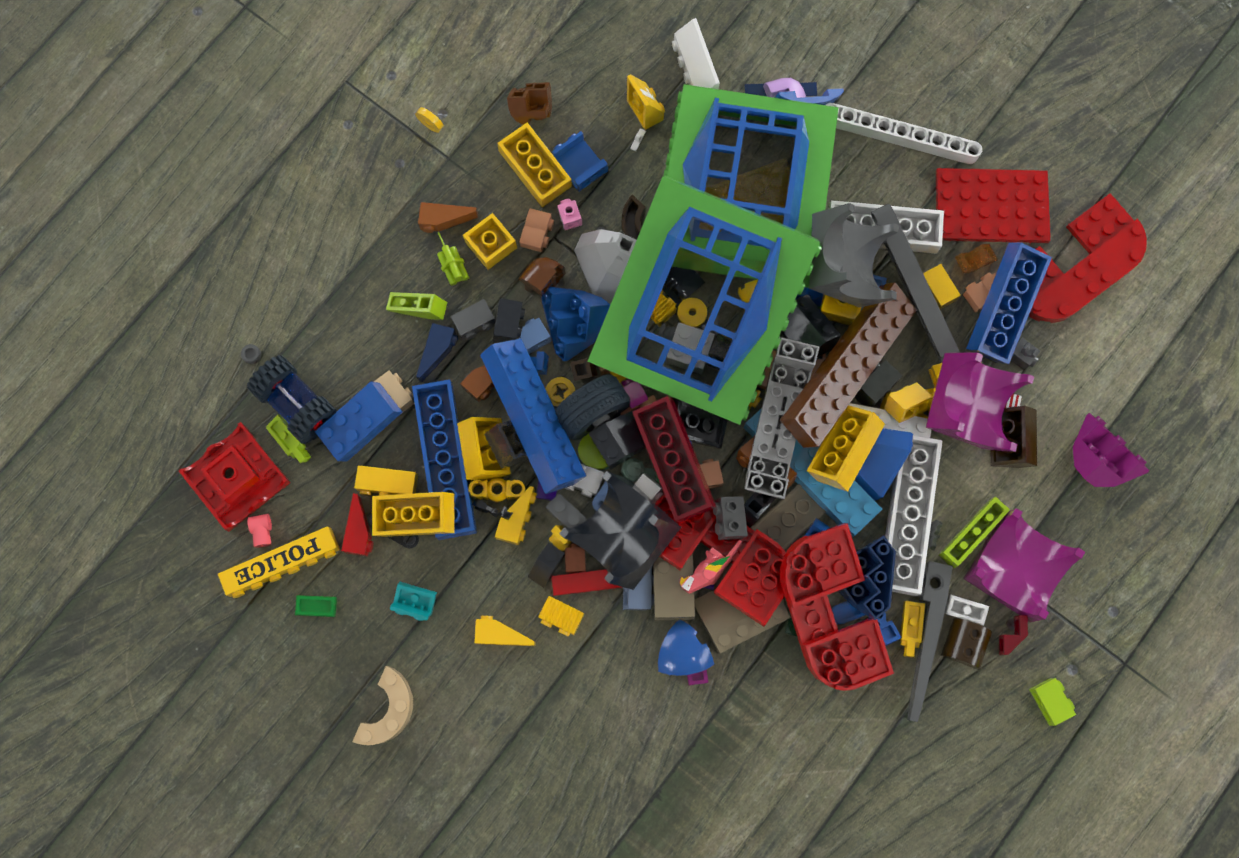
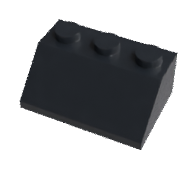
M808 294L796 299L797 305L794 312H789L788 326L785 332L781 330L783 336L786 339L819 346L817 357L831 351L839 341L841 334Z

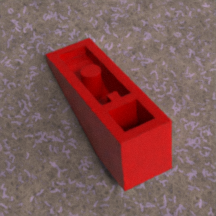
M353 493L341 551L368 557L369 552L371 553L373 550L374 542L371 541L372 536L361 497Z

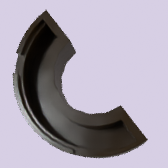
M633 194L624 205L621 228L622 234L637 240L642 228L641 220L645 216L646 207Z

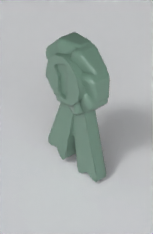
M631 458L623 463L621 473L624 478L636 482L642 474L646 473L657 482L655 469L645 468L642 461Z

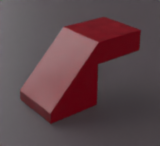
M1028 615L1014 616V635H999V655H1009L1028 636Z

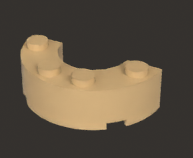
M386 666L378 683L388 695V712L377 723H360L353 739L354 743L375 745L387 742L400 734L408 724L413 710V695L407 680L394 668Z

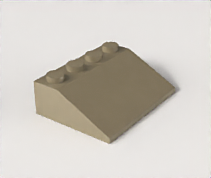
M715 590L694 600L695 609L718 654L791 618L783 601L780 602L765 627H763L714 594Z

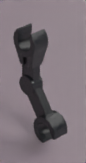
M478 498L472 504L480 512L490 513L494 517L501 516L506 520H509L513 512H508L505 506H502L501 509L491 508Z

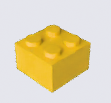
M493 213L463 235L465 243L487 270L517 249L516 240Z

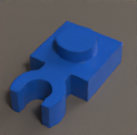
M886 613L882 614L880 619L877 618L885 646L902 638L893 621H886Z

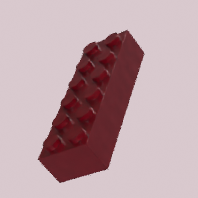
M667 396L633 411L675 521L683 522L716 508L674 399Z

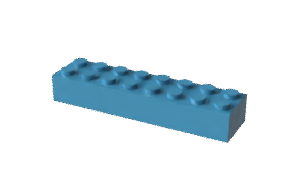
M761 409L743 427L752 437L756 433ZM796 440L790 468L797 473L795 482L802 486L808 495L826 511L825 513L837 525L847 523L853 538L882 508L855 480L848 492L818 482L807 472V469L819 447L803 448Z

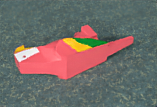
M739 540L726 557L713 547L709 551L707 550L706 559L697 566L693 575L686 578L681 577L680 585L682 589L690 594L703 587L715 584L731 562L742 541Z

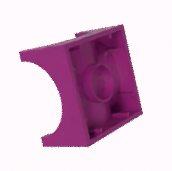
M945 353L926 428L981 449L1016 452L1017 444L1007 440L1003 433L1002 414L1012 394L1025 385L1033 384L1034 376L986 366L981 363L983 355L980 353Z
M1015 508L1009 511L995 526L963 579L1018 615H1028L1029 622L1045 620L1049 614L1046 611L1047 604L1053 591L1066 572L1078 560L1082 559L1085 551L1080 548L1064 546L1043 536L1029 526L1021 516L1023 512Z

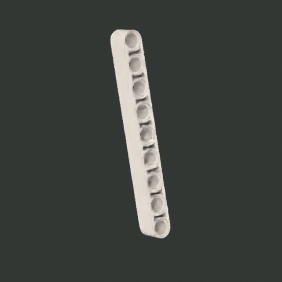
M835 103L826 104V106L839 107L837 129L966 164L975 163L982 153V146L972 140ZM844 117L850 118L851 121H846ZM861 122H866L869 126H864ZM879 127H884L886 131L881 130ZM897 132H902L904 135L901 136ZM915 136L920 137L922 140H917ZM933 141L938 142L939 145H935ZM951 146L956 147L957 150H953Z

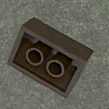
M1025 405L1004 408L1002 430L1007 440L1016 443L1017 448L1016 452L990 450L991 466L1009 468L1037 466V410Z

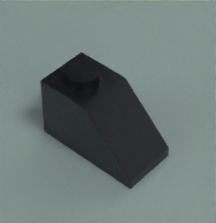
M548 542L537 558L528 578L544 588L564 559L565 553Z

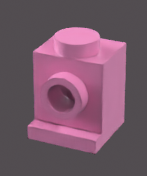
M571 199L562 200L560 205L557 206L564 230L581 226L582 218L576 201H571Z

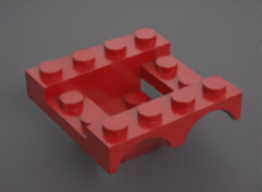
M241 422L238 423L237 428L227 438L210 445L199 460L179 470L180 474L216 520L228 532L291 483L259 445L252 433ZM232 468L234 475L229 479L225 478V471Z

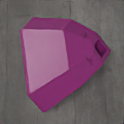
M1088 413L1073 445L1074 467L1085 480L1094 487H1115L1150 471L1145 466L1147 462L1139 454L1135 456L1125 446L1126 441L1122 437L1113 435L1104 426L1106 422L1100 416L1095 418L1091 413Z

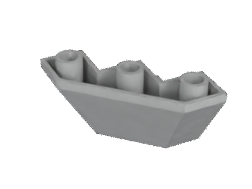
M603 229L583 233L574 252L592 294L602 297L611 305L637 240L619 232Z

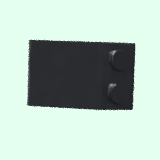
M672 397L692 443L722 449L728 420Z
M637 409L606 422L589 433L592 442L610 470L646 449L633 415V411Z

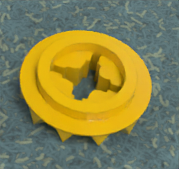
M564 377L552 379L545 388L552 404L557 407L563 400L575 392L573 383ZM557 386H558L561 390H566V391L563 393V394H564V396H563L564 399H562V397H560V395H557V396L555 395V394L557 393Z

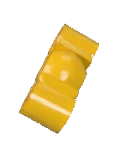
M493 478L489 482L488 480H474L469 484L468 488L473 498L480 500L483 498L486 500L490 499L495 502L503 501L506 498L508 500L512 498L518 500L526 491L525 485L520 480L506 481L503 478ZM480 485L483 487L482 493L474 494L473 490L476 486ZM497 485L503 488L500 494L493 493V488ZM519 485L522 487V491L519 494L512 493L514 486Z

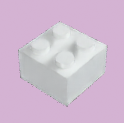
M678 322L672 341L696 350L704 330ZM709 333L702 349V354L708 356L715 334ZM670 348L666 363L687 370L692 356ZM698 360L693 372L702 375L706 362Z

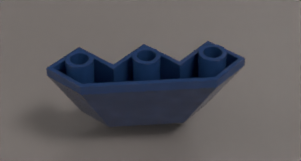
M884 535L856 551L865 580L838 591L854 608L873 620H876L891 608L896 551Z

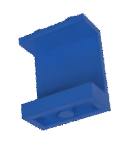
M582 131L572 134L568 141L558 144L552 151V155L572 179V184L578 192L608 172L607 162L604 159L600 160L584 141Z

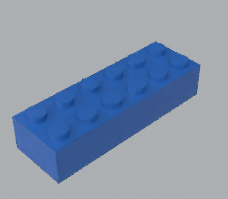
M1021 242L1008 243L966 347L967 350L980 353L983 357L996 363H1010L1052 257Z

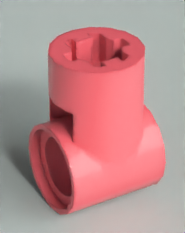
M263 514L248 517V528L250 533L253 534L254 547L260 548L272 545L269 532L272 530L270 515Z

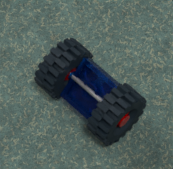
M284 356L272 357L270 361L267 360L263 366L258 368V371L253 373L254 376L250 377V382L247 383V389L261 403L268 402L289 423L288 431L301 444L310 443L312 439L315 440L318 436L315 431L331 418L337 410L323 396L318 397L296 375L297 369Z

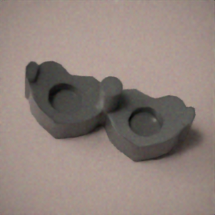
M939 520L931 522L928 548L933 551L937 546V540L940 538L938 534L942 527V522Z

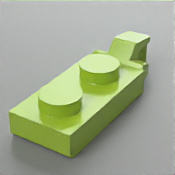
M278 414L266 426V429L288 456L297 458L300 463L307 462L311 456L305 449L306 445L301 444L288 431L289 423L282 414Z

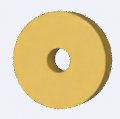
M420 107L415 113L417 119L424 126L436 133H439L444 126L436 115L423 107Z
M687 298L679 304L677 318L682 324L698 328L707 318V307L698 298ZM689 311H694L696 314L692 316L689 314Z

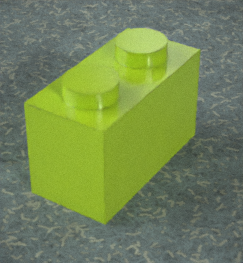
M1049 678L1029 689L1049 726H1056L1076 715L1073 702L1065 696L1063 692L1065 691L1064 686L1056 678Z

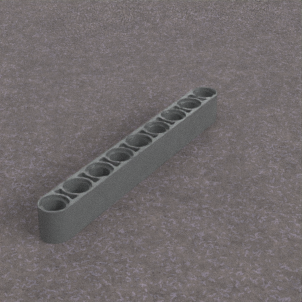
M888 203L871 211V216L876 226L893 223L899 225L898 233L886 239L884 245L913 306L917 309L916 313L940 363H942L945 353H960L893 208Z

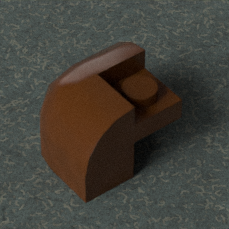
M550 82L526 83V87L518 90L513 88L507 97L508 108L515 121L524 125L527 122L530 124L532 118L534 120H542L551 116L552 95Z
M548 257L537 258L529 264L518 280L524 283L525 290L531 294L535 291L540 296H543L550 286L556 287L566 274L565 267Z

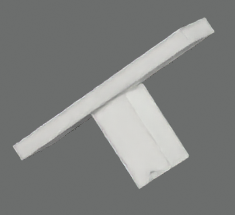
M640 128L630 148L631 150H637L646 132L645 130Z

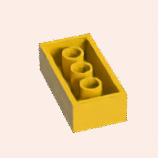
M528 122L497 143L500 154L542 208L572 187V179Z
M848 405L824 438L807 472L818 482L848 492L885 423L874 412Z
M432 492L372 496V536L388 537L454 533L453 493Z

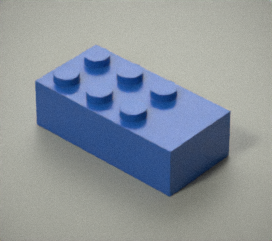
M369 382L319 427L315 433L337 461H348L402 413V410L380 383Z

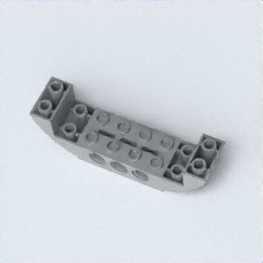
M781 337L771 368L746 474L745 490L785 499L789 481L787 477L796 439L782 424L780 419L809 382L811 372L816 364L819 346Z

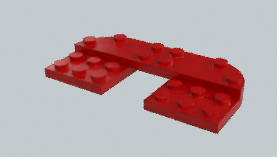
M1111 193L1066 226L1089 255L1066 273H1063L1051 259L1028 317L1039 322L1041 320L1050 323L1064 321L1123 278L1141 262L1147 247L1145 230L1138 218L1134 221ZM1041 246L1036 248V250L1048 255Z
M663 495L655 503L675 521L666 496ZM713 509L683 522H676L682 528L659 557L679 570L683 568L700 542L710 549L713 547L726 557L739 540L742 541L731 559L733 565L714 591V594L765 627L785 596L780 581V567L786 553L785 550L776 541L758 529L754 531L748 526V536L742 539L718 540V535L715 532L716 515H714Z
M847 523L798 539L785 553L780 567L781 586L809 671L823 684L844 691L860 688L894 674L878 620L868 618L838 630L829 603L828 594L865 580Z

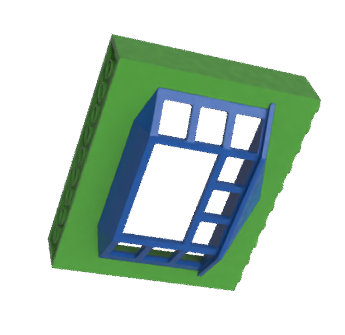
M684 84L683 91H679L678 105L675 110V121L672 126V138H670L664 175L704 192L707 177L730 180L728 198L723 200L754 211L761 215V212L783 215V225L811 236L812 214L823 211L826 208L839 107ZM718 115L740 118V121L718 118ZM746 119L768 122V125L747 123ZM774 123L796 126V130L775 127ZM716 126L738 129L735 147L713 143ZM744 130L795 137L785 208L735 201L733 199ZM712 151L734 154L731 173L709 169ZM692 218L683 241L705 249L712 231L700 229V221ZM722 230L718 233L711 252L733 261L742 239ZM748 241L739 264L761 273L770 250ZM682 247L678 249L672 267L728 275L730 267ZM736 271L734 274L736 277L758 280L740 271ZM810 275L805 276L803 280L806 288H809Z
M664 175L588 362L740 425L741 421H746L750 411L749 403H754L757 385H761L765 378V367L769 368L772 362L773 349L777 350L780 344L781 330L785 332L788 326L789 312L793 313L796 308L797 302L795 298L797 294L801 295L805 287L803 280L805 276L810 275L814 266L811 262L814 257H818L821 251L820 241L810 235ZM692 218L714 227L705 249L683 241ZM719 230L726 231L742 239L733 261L711 252ZM748 241L770 250L761 273L739 264ZM680 247L730 267L696 350L646 330ZM736 271L758 279L748 303L727 295L728 288ZM723 301L745 309L736 332L714 324ZM711 330L732 338L731 345L723 362L701 353ZM642 337L664 345L657 363L636 355ZM670 348L692 356L685 374L663 366ZM698 360L720 368L712 386L690 377Z

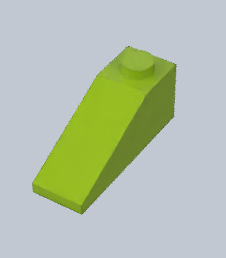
M390 292L386 310L425 319L443 320L448 302L435 294Z

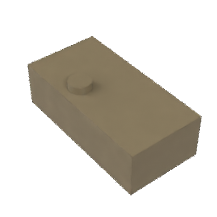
M693 553L681 570L661 557H658L653 564L654 621L694 620V592L689 594L680 585L681 577L686 578L693 575Z

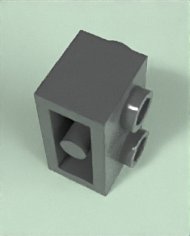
M721 497L714 501L716 508L713 509V513L716 515L715 532L718 535V540L742 539L748 536L743 497Z

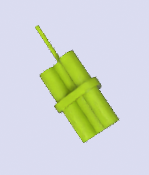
M438 232L443 247L442 251L437 253V256L442 265L441 270L445 272L450 285L453 286L457 282L468 280L469 276L464 267L465 262L463 258H460L456 246L449 248L448 245H445Z

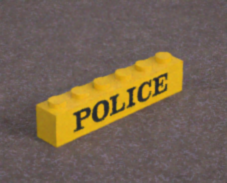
M327 526L220 572L218 576L225 595L238 598L245 594L244 591L263 587V583L267 581L275 582L280 580L283 574L296 573L304 565H307V567L318 563L320 558L325 557L327 559L333 557L340 548L332 528Z

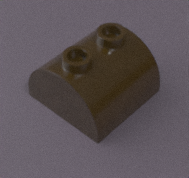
M953 618L941 656L980 670L992 631L979 624Z

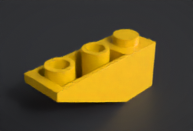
M530 486L507 510L508 512H513L509 520L500 518L495 534L497 540L519 545L520 541H524L526 530H523L525 522L529 523L532 513L529 511L530 505L535 503L537 493H534V487Z

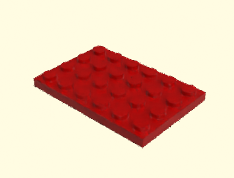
M936 169V210L944 211L942 241L1049 243L1051 241L1048 171Z

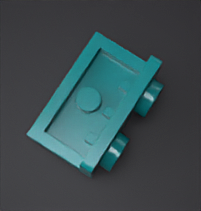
M399 582L390 610L395 611L399 615L412 616L419 621L428 620L433 612L437 592Z

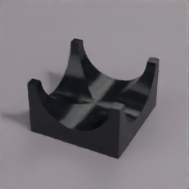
M606 471L602 478L607 481L608 491L600 508L584 523L572 528L564 527L559 534L596 558L608 571L604 579L609 584L634 590L682 527L631 480Z

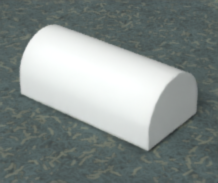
M949 594L945 614L984 626L989 606Z

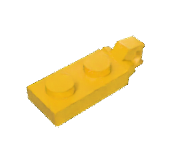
M904 601L901 625L902 638L900 639V645L904 646V657H914L915 648H919L922 642L924 603Z

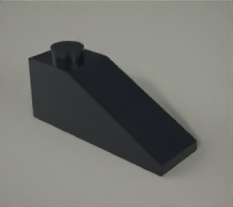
M755 492L744 504L746 525L750 528L777 497Z

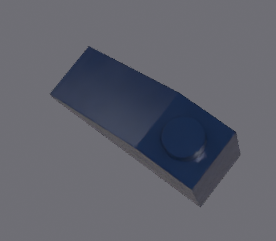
M432 323L416 375L420 382H423L452 351V347L456 346L458 335H456L454 328Z

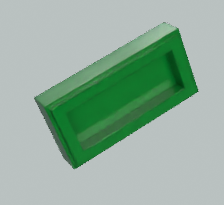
M297 595L295 615L335 617L337 597Z

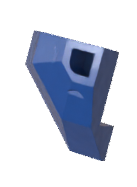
M549 287L541 297L555 353L563 361H568L596 342L610 304L602 297L582 290Z
M882 429L855 478V481L874 501L883 498L913 447V433Z

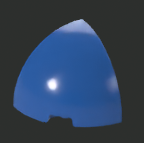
M680 619L671 627L662 643L658 658V672L682 676L695 674L714 665V661L707 644H701L696 638L697 631Z

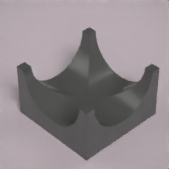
M851 203L813 213L811 236L820 241L819 245L822 248L818 257H814L811 262L814 266L810 273L809 289L859 308L896 300L897 292L882 290L876 284L873 277V262L882 243L890 236L898 233L899 225L893 223L870 226L850 222L846 218L854 213V205Z

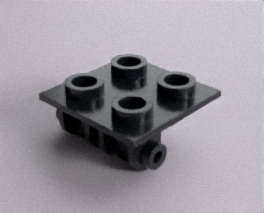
M671 266L662 290L678 306L705 284V281L694 270Z

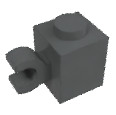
M1021 338L1017 343L1011 361L1023 370L1029 366L1033 367L1039 360L1037 355L1040 353V350L1024 338Z

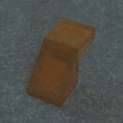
M982 244L970 252L960 253L955 257L963 273L976 271L998 260L990 244Z

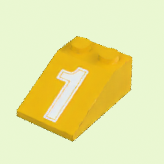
M628 75L627 102L644 130L664 120L665 108L661 102L658 103L653 88H649L646 82L635 76Z

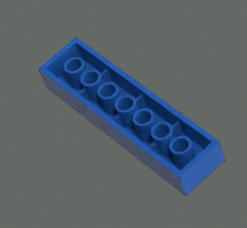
M522 339L495 343L489 346L480 356L544 493L547 494L575 485L586 477V473L566 431L559 423L555 408Z
M444 380L412 386L428 492L454 494V533L435 534V537L438 540L476 534L472 499L468 489L469 481L466 480L457 425L459 420L453 384L451 380Z

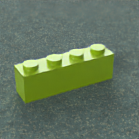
M996 496L993 497L938 556L948 565L953 566V568L958 567L1010 509Z

